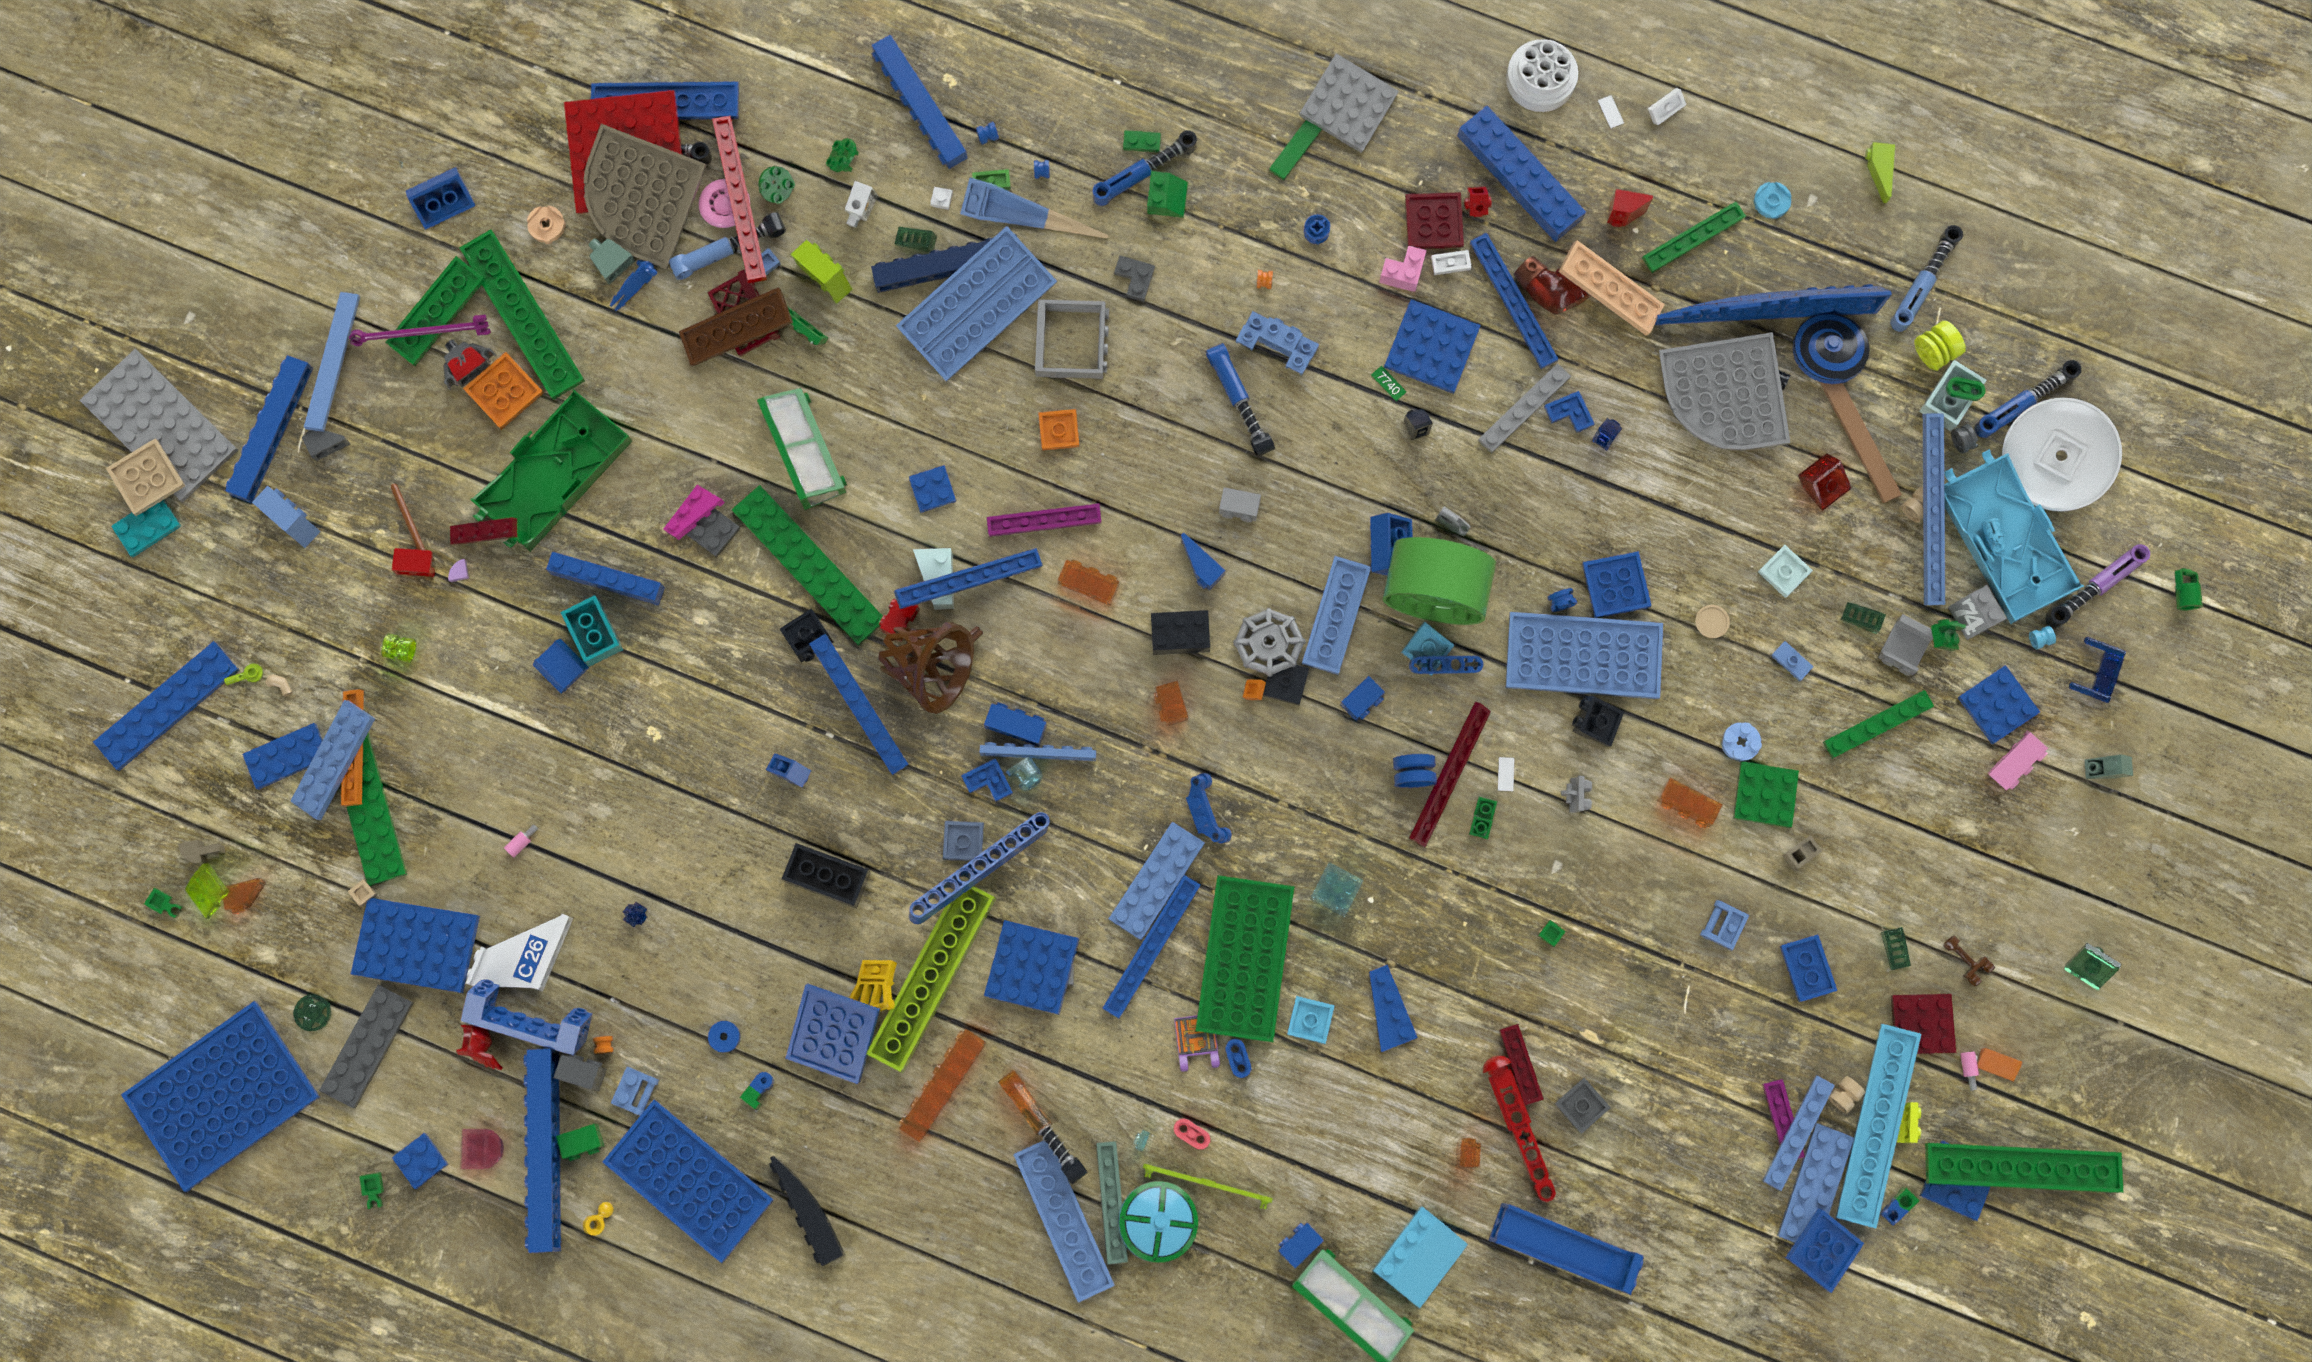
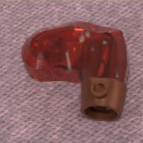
M1531 256L1519 266L1514 276L1524 290H1527L1533 300L1545 310L1558 315L1580 305L1591 297L1589 293L1558 272L1560 268L1555 272L1550 271L1537 258Z

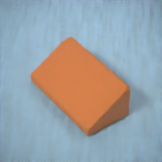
M1987 1048L1981 1049L1977 1060L1978 1069L2010 1081L2015 1080L2023 1063Z

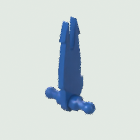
M641 259L637 261L639 268L631 273L611 301L610 306L612 307L623 296L615 307V311L623 307L644 283L647 284L652 279V276L657 275V271L651 262Z

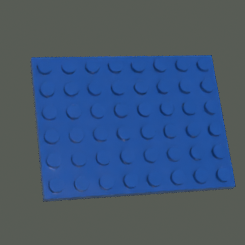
M253 1001L121 1094L184 1192H188L320 1098L257 1001Z

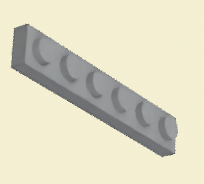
M1557 363L1489 428L1478 441L1492 454L1570 379L1571 375Z

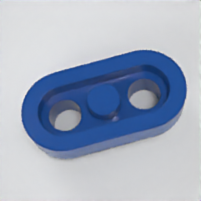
M1232 1039L1226 1044V1055L1232 1073L1238 1078H1245L1251 1072L1248 1054L1241 1040ZM1233 1046L1239 1048L1237 1053L1232 1052L1231 1048ZM1239 1065L1245 1066L1243 1072L1238 1071L1237 1067Z

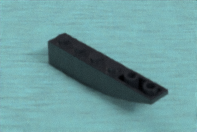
M776 1156L770 1157L772 1161L769 1163L771 1170L774 1174H778L780 1178L778 1184L782 1192L786 1191L789 1197L786 1199L790 1209H795L797 1217H795L796 1222L806 1232L804 1238L808 1246L812 1245L815 1251L813 1257L816 1263L826 1266L845 1256L846 1254L828 1217L806 1185Z

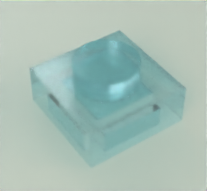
M1142 1130L1141 1134L1137 1133L1133 1143L1136 1144L1135 1149L1143 1152L1150 1135L1149 1132Z

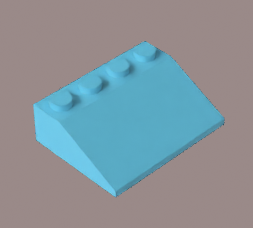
M1419 1207L1372 1271L1414 1305L1421 1308L1468 1244L1429 1211Z

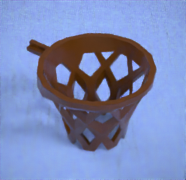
M945 622L939 628H893L895 633L887 634L883 640L889 650L879 652L878 660L883 664L880 667L881 671L898 681L918 701L924 711L938 714L947 710L953 705L965 687L974 658L973 643L983 634V631L976 626L969 632L962 625L953 622ZM947 638L956 641L957 647L945 650L938 643ZM900 639L906 640L904 645L898 647L892 642ZM911 653L914 657H906V656ZM893 656L900 667H894L886 657ZM947 659L955 666L953 675L940 676L935 664ZM950 680L948 688H946L943 681ZM924 682H936L943 695L939 697L927 693ZM928 697H931V698H934V699H937V700H934V701L930 702Z

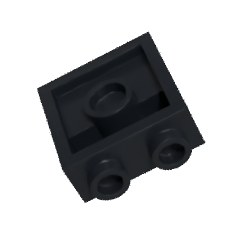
M812 608L780 628V631L801 663L803 661L809 662L815 657V652L810 646V643L826 634L831 643H833V640Z
M1586 696L1579 703V708L1581 709L1579 715L1572 721V726H1574L1573 732L1586 739H1593L1606 747H1611L1624 711L1595 696Z

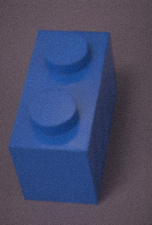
M1368 676L1341 701L1340 706L1355 721L1359 718L1363 720L1370 714L1369 709L1373 705L1377 707L1382 703L1385 691Z
M1300 1223L1293 1230L1295 1234L1290 1239L1286 1237L1278 1244L1281 1247L1278 1250L1279 1253L1294 1268L1324 1241L1308 1223L1304 1225Z

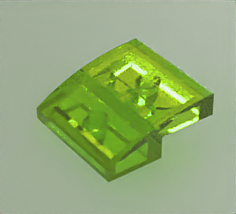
M203 863L185 888L187 894L206 919H209L221 907L220 902L229 893V890L209 863Z

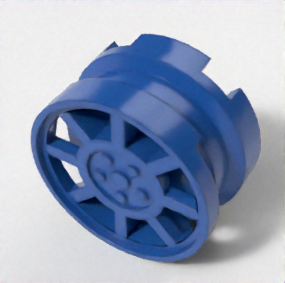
M1319 214L1310 216L1304 225L1306 240L1312 244L1325 242L1330 233L1329 220Z
M1573 588L1557 591L1547 597L1551 601L1552 612L1562 611L1577 604V600L1572 594L1574 592Z

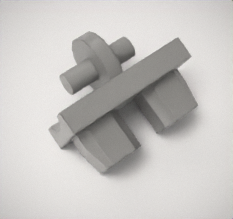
M1585 776L1570 778V784H1566V790L1561 791V796L1566 797V803H1570L1569 813H1577L1592 808L1591 799L1584 798V792H1591L1592 782L1585 780Z

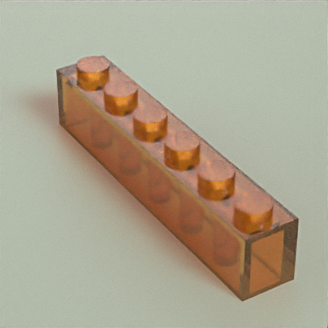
M965 1029L964 1032L961 1030L955 1038L956 1044L953 1048L949 1047L943 1057L946 1059L942 1065L938 1064L932 1072L934 1077L931 1081L927 1080L921 1089L924 1092L920 1098L916 1097L910 1105L912 1110L908 1115L905 1113L899 1122L901 1124L899 1129L918 1142L922 1141L987 1043L968 1029Z

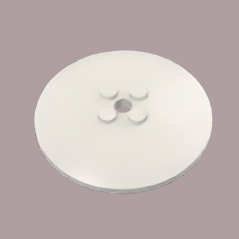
M2053 398L2039 402L2025 410L2009 428L2002 450V456L2009 453L2013 466L2034 506L2041 504L2045 510L2060 512L2083 508L2103 496L2114 483L2122 461L2121 440L2112 421L2094 405L2073 398ZM2058 451H2065L2067 453V458L2064 461H2059L2056 458Z

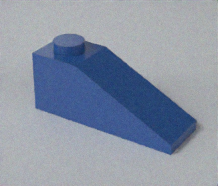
M1183 532L1181 541L1197 579L1196 582L1201 588H1207L1210 591L1223 578L1226 570Z

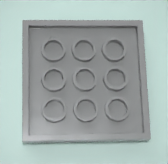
M1336 53L1299 113V116L1362 153L1399 91Z

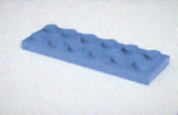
M1337 556L1334 557L1302 661L1303 665L1339 675L1371 566Z
M344 700L291 799L293 804L316 820L322 819L375 720L374 717L352 702Z
M1172 822L1118 903L1109 920L1139 940H1142L1205 842Z
M1815 1123L1777 1235L1778 1237L1795 1243L1818 1208L1829 1214L1854 1137Z

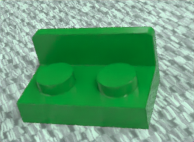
M1949 619L1938 620V624L1931 625L1934 648L1949 651L1959 650L1958 644L1960 639L1956 631L1966 629V625L1958 623V621H1950Z

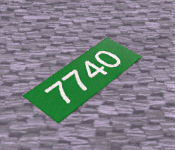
M1382 365L1371 374L1395 401L1407 392Z

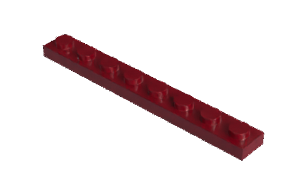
M1474 702L1437 779V784L1434 785L1409 839L1421 847L1426 848L1491 713L1488 708L1479 702Z

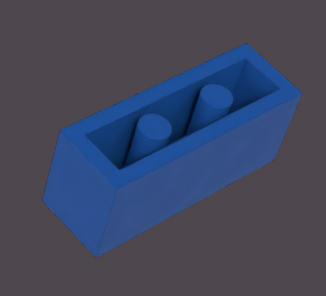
M999 702L996 705L991 704L984 723L986 729L1038 747L1040 746L1047 727L1044 718L1033 715V717L1025 715L1026 712L1020 709H1015V711L1007 709V705Z

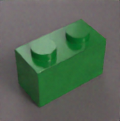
M595 1123L556 1136L562 1159H569V1162L581 1159L580 1155L588 1153V1155L599 1153L600 1148L605 1147L599 1125Z

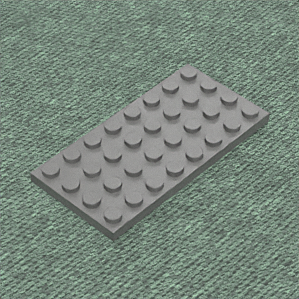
M134 349L80 399L131 452L155 438L159 441L186 485L173 493L181 502H184L238 451L137 349Z

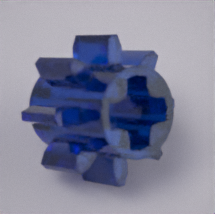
M638 902L628 904L623 911L625 915L623 921L632 927L642 925L647 918L645 913L647 908Z

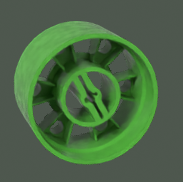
M1425 537L1399 539L1394 542L1383 602L1396 611L1428 621L1455 625L1482 623L1486 618L1496 561L1481 550L1452 541Z

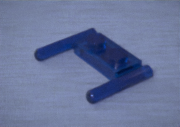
M2085 637V644L2105 652L2098 667L2092 689L2075 682L2069 683V689L2109 703L2126 651L2091 637Z

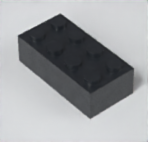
M795 843L782 880L785 883L857 909L871 872L866 868Z

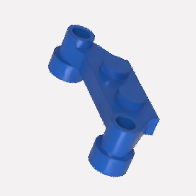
M1207 773L1198 774L1191 778L1190 793L1186 797L1198 834H1205L1213 842L1227 843L1231 840V831L1226 827L1219 828L1217 826L1205 789L1211 786L1212 778Z

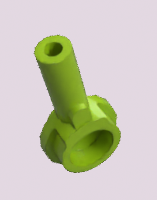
M249 664L245 667L243 673L224 678L225 684L230 685L243 680L252 683L257 682L263 677V669L258 664Z

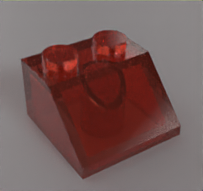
M1828 453L1798 475L1803 489L1822 511L1852 489L1842 462Z

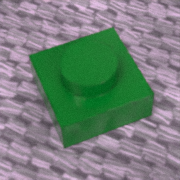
M1549 920L1538 936L1554 948L1566 931Z

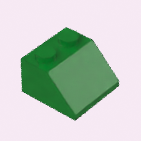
M1151 171L1147 214L1184 218L1188 182L1171 173Z

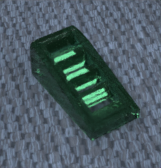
M898 227L894 244L930 252L934 250L937 235L929 230ZM907 233L906 240L903 241L904 234Z
M1847 602L1840 620L1877 634L1881 630L1886 614ZM1851 609H1854V614L1852 618H1850L1849 614L1851 612ZM1861 612L1860 620H1856L1858 613ZM1866 615L1869 616L1867 623L1864 622ZM1876 618L1875 625H1872L1873 619Z
M1903 927L1881 932L1891 971L1910 967L1911 964ZM1897 935V939L1890 940V936ZM1899 943L1900 946L1892 948L1891 944ZM1902 951V954L1893 956V952ZM1900 958H1903V959H1904V962H1900V963H1895V962H1894V960H1896V959H1900Z

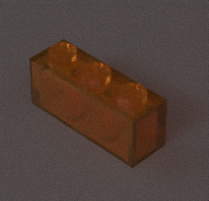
M1073 559L1072 561L1066 560L1058 578V585L1111 606L1120 586L1117 577L1111 574L1105 576L1099 573L1098 569L1094 567H1089L1088 569L1083 567L1081 562Z
M1672 778L1666 781L1657 799L1663 808L1667 810L1673 809L1678 812L1679 816L1685 819L1691 818L1696 821L1695 824L1706 828V826L1709 828L1713 825L1723 805Z

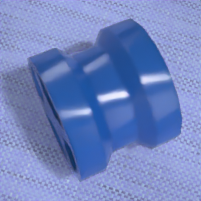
M1034 160L1035 179L1040 177L1050 178L1049 160L1044 162Z

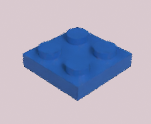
M945 465L909 476L920 513L957 502Z
M426 1133L420 1135L392 1157L414 1189H418L449 1165Z

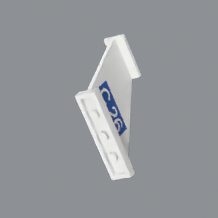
M562 914L553 920L490 948L481 947L474 955L473 961L475 962L472 969L468 970L466 984L474 986L480 980L488 979L493 981L494 984L500 985L499 987L535 988L543 992L573 918Z

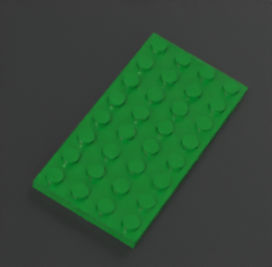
M1217 875L1195 1031L1274 1042L1295 886Z

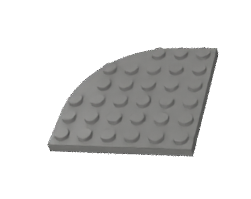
M1773 332L1659 350L1664 389L1669 406L1678 421L1693 436L1721 449L1739 451L1790 444Z

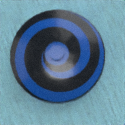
M1824 313L1809 318L1800 326L1793 341V355L1799 368L1810 378L1822 383L1839 384L1855 378L1863 370L1869 357V342L1865 332L1856 322L1839 314Z

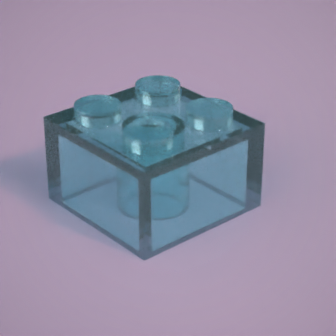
M1329 862L1310 900L1345 917L1364 880Z

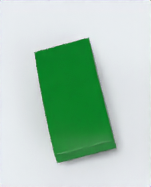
M1478 796L1469 835L1488 839L1498 801Z

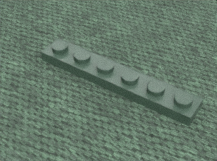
M1116 1141L1096 1143L1107 1264L1128 1262L1127 1249L1121 1238L1118 1225L1122 1197Z

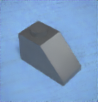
M310 430L306 435L302 436L310 456L316 461L350 445V442L343 435L326 430L324 432Z

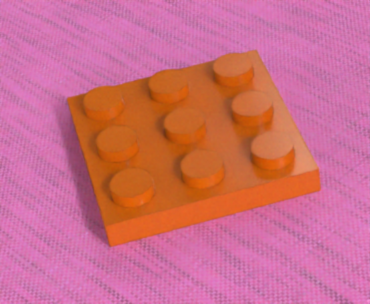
M507 352L502 354L463 388L501 430L544 394Z

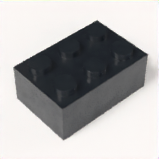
M1208 610L1151 613L1153 655L1210 652Z

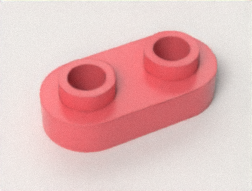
M1180 1119L1175 1123V1135L1189 1145L1202 1150L1210 1144L1208 1132L1188 1119ZM1185 1125L1187 1132L1182 1133L1180 1127ZM1198 1136L1204 1137L1203 1143L1200 1144L1197 1142L1196 1139Z

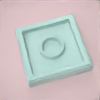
M1784 545L1758 573L1787 598L1813 570Z

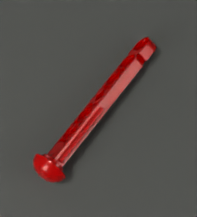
M1493 1056L1484 1063L1482 1071L1483 1073L1488 1072L1490 1075L1488 1079L1507 1128L1509 1131H1512L1530 1180L1535 1183L1533 1188L1538 1199L1545 1202L1552 1201L1556 1191L1552 1180L1548 1179L1549 1173L1529 1123H1531L1518 1086L1511 1069L1508 1070L1507 1065L1512 1062L1505 1056ZM1511 1087V1090H1504L1502 1093L1500 1089ZM1507 1093H1511L1514 1096L1512 1104H1507L1504 1101V1096ZM1516 1111L1522 1116L1519 1123H1514L1511 1119L1512 1114ZM1521 1131L1528 1133L1529 1136L1526 1137L1527 1143L1530 1144L1532 1142L1533 1146H1527L1523 1149L1522 1145H1526L1524 1139H1519V1136L1522 1135ZM1529 1149H1533L1536 1152V1158L1533 1161H1529L1526 1157V1152ZM1536 1168H1541L1544 1172L1543 1177L1539 1180L1533 1175ZM1544 1187H1548L1551 1190L1550 1197L1546 1199L1541 1196V1190Z

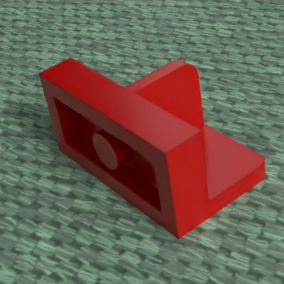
M395 548L391 570L397 575L434 577L435 569L431 566L433 552L431 550Z

